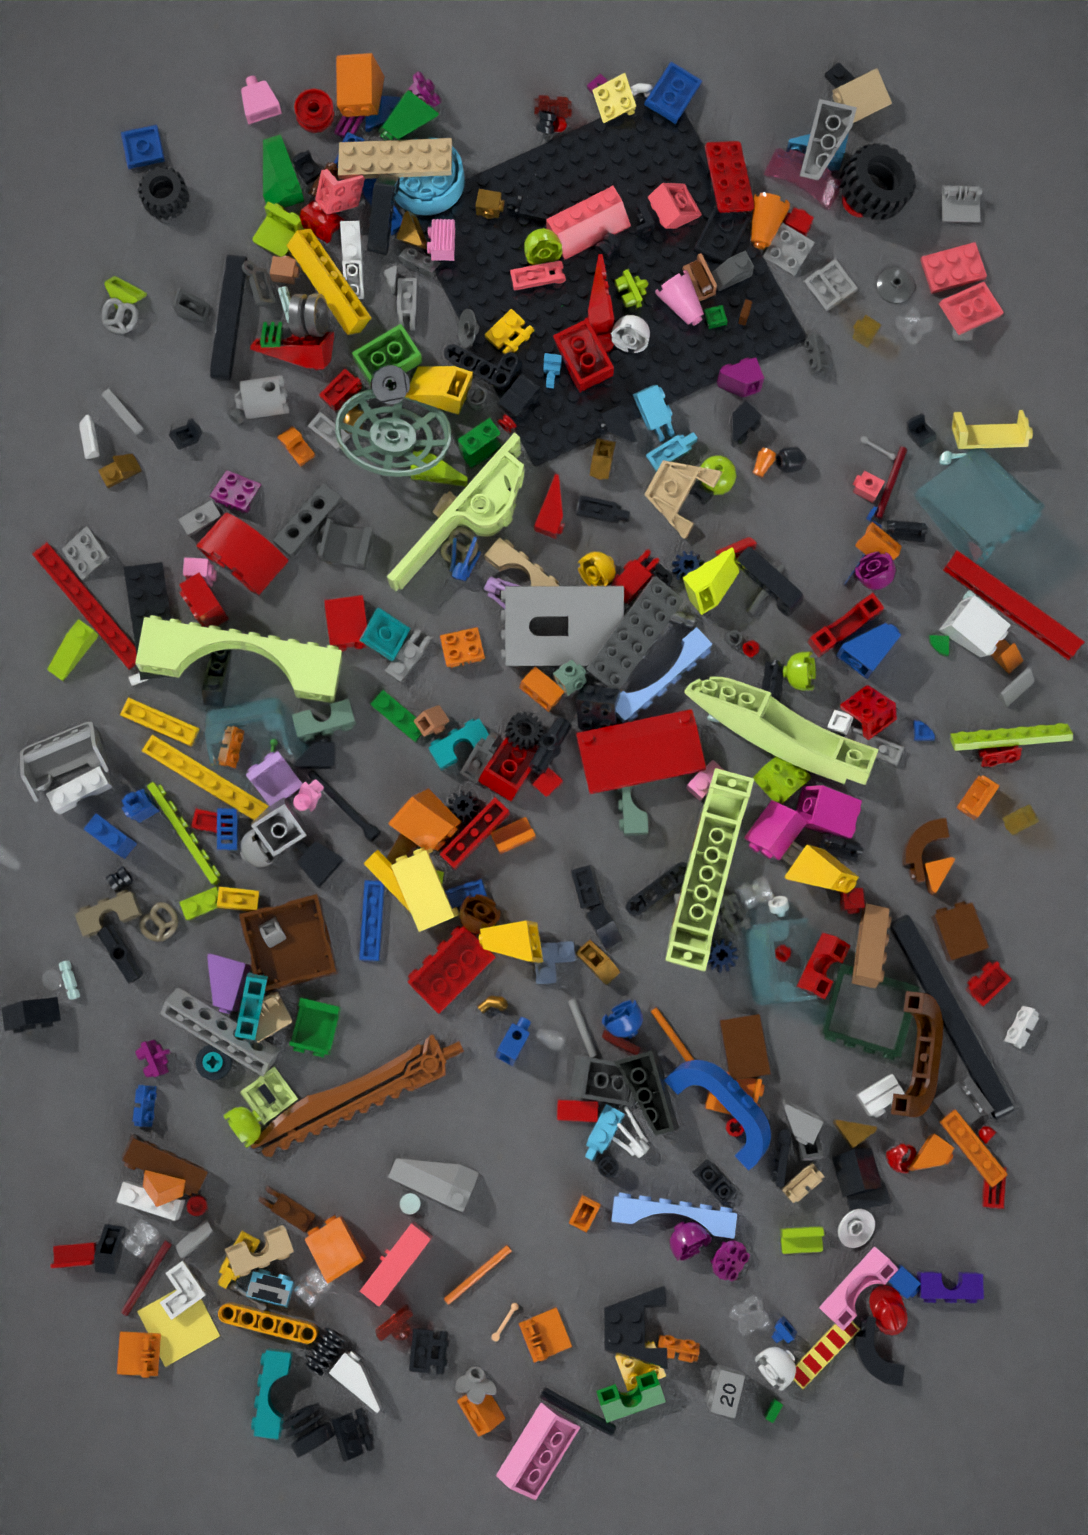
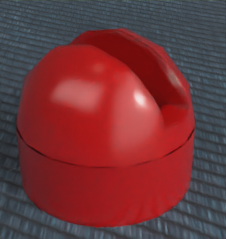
M557 116L553 122L554 132H563L567 128L566 120L563 117Z
M750 640L743 645V652L746 656L753 657L760 651V645L757 641Z
M781 944L775 949L774 956L779 961L786 962L791 956V948Z
M984 1126L979 1130L978 1135L987 1144L996 1134V1131L989 1126Z

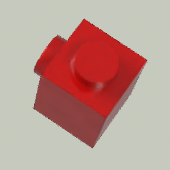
M794 207L791 213H787L783 223L806 236L812 226L814 217L805 210Z
M853 888L848 893L840 892L841 911H848V914H856L865 908L863 888Z

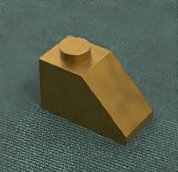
M597 439L589 476L599 480L609 478L616 442Z
M591 940L575 952L605 985L620 973L612 960Z

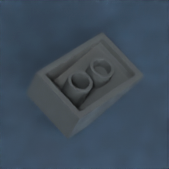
M575 1056L569 1096L627 1106L634 1105L633 1093L625 1083L614 1061Z

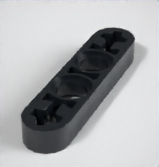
M680 862L629 899L626 904L627 912L632 916L640 915L682 884L684 880L683 874L677 877L679 882L676 883L675 878L669 873L677 874L679 872L678 867L687 868L688 863ZM664 878L671 879V888H663L661 880ZM647 890H654L656 892L655 900H647L645 892ZM641 895L643 901L648 905L645 907L642 903L638 907V912L635 910L631 911L630 903H638L640 901L638 897Z

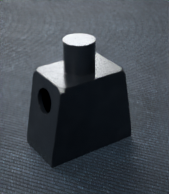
M300 841L294 848L301 855L297 863L319 889L344 861L340 855L316 841L310 847L305 842Z

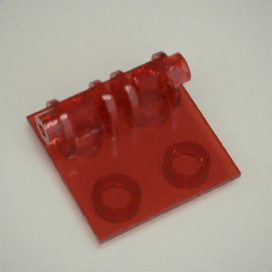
M538 95V98H534L535 103H538V107L535 106L534 114H538L539 110L548 111V106L549 111L552 110V106H555V113H557V106H559L558 117L567 119L572 115V109H568V106H572V101H569L568 97L557 96V100L550 99V96Z

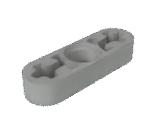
M109 388L101 394L135 436L143 431L140 424Z

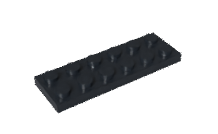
M162 562L123 567L136 654L138 653L144 617L150 618L153 615L161 617L165 621H170L171 619ZM139 671L140 680L169 677Z

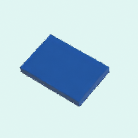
M670 62L644 105L676 124L700 87L702 80Z

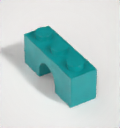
M473 718L464 724L465 727L460 730L457 728L453 729L447 734L448 737L442 740L440 738L436 739L430 744L429 752L441 771L458 762L454 754V748L458 743L467 742L474 749L481 738L486 740L489 733L480 718L477 720Z
M247 974L235 1037L255 1040L268 976Z

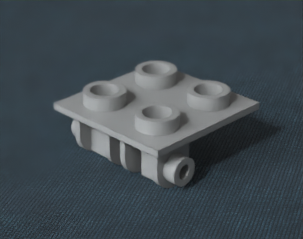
M942 186V222H980V196L982 195V188L980 186Z
M782 223L763 257L795 276L806 256L812 251V246L815 242Z
M86 526L62 548V551L81 580H84L101 563L106 565L110 562L109 555L106 554L100 541L97 540L89 526Z

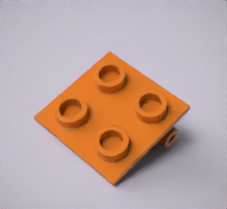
M478 627L440 635L447 667L460 666V663L464 666V662L470 664V661L472 663L482 662L481 660L485 659Z
M557 1307L518 1323L534 1363L543 1361L551 1355L572 1347Z
M120 1331L117 1374L141 1375L143 1378L158 1376L161 1333Z

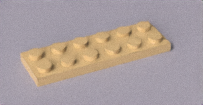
M452 138L339 142V180L363 175L365 179L378 178L380 174L394 177L452 175Z

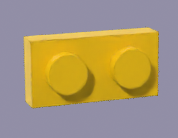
M219 887L217 908L241 911L257 910L259 891Z

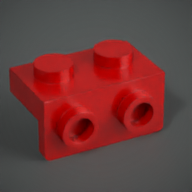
M313 200L301 209L300 213L303 228L311 229L315 236L326 243L331 241L332 234L340 228V222L345 220L336 213L327 215L316 200Z
M344 369L319 394V398L337 412L346 401L361 391V379L355 378L348 370Z
M989 961L982 967L983 973L978 977L974 975L967 982L969 986L965 990L981 1007H984L1012 980L999 966L1000 963L998 961L993 963Z

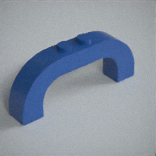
M691 1060L680 1064L664 1079L677 1095L692 1085L702 1086L709 1090L735 1117L746 1132V1144L735 1154V1157L748 1171L758 1163L770 1145L771 1130L769 1122L753 1098L726 1071L708 1061Z

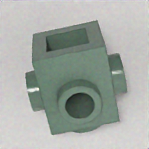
M573 660L563 664L553 673L556 683L568 696L574 691L581 689L587 683L585 669L580 664L577 665Z

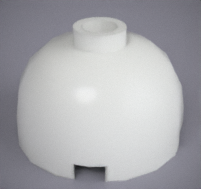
M635 315L623 316L615 323L612 329V342L617 348L628 352V348L633 349L634 353L644 351L650 337L648 324L642 318Z
M771 1347L763 1350L756 1356L755 1361L759 1360L761 1364L758 1367L760 1372L772 1386L776 1384L780 1386L778 1390H784L794 1380L796 1374L795 1358L790 1351H784L779 1347Z

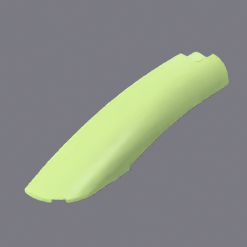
M710 677L709 680L704 681L698 679L689 684L685 689V694L715 719L765 751L800 768L845 784L846 779L866 785L879 749L823 729L785 707L771 696V692L730 678Z

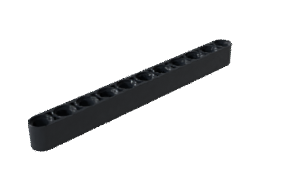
M906 914L891 922L890 929L924 992L934 997L942 1014L943 1027L973 1082L994 1109L991 1115L995 1120H998L1013 1112L1014 1106L912 919Z

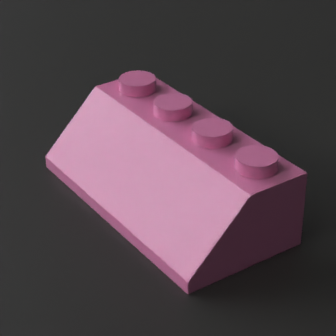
M540 1403L496 1476L511 1490L536 1500L579 1431L580 1426L555 1409Z

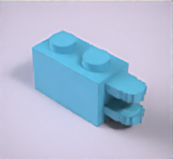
M652 385L633 394L647 430L654 429L660 442L664 441V435L660 429L662 425H665L670 437L675 436L671 425L672 411L663 400L665 394L662 388L658 387V385Z

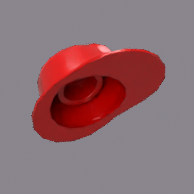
M888 1285L875 1288L870 1294L869 1304L873 1316L876 1317L877 1327L887 1335L901 1333L907 1325L908 1317L900 1294L896 1289Z

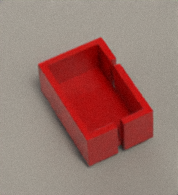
M200 572L179 584L182 589L179 592L187 603L194 617L201 624V627L219 626L229 619Z

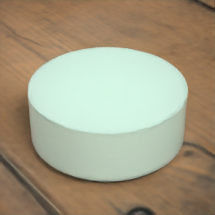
M413 1193L404 1195L400 1200V1208L406 1214L416 1213L421 1205L419 1197Z

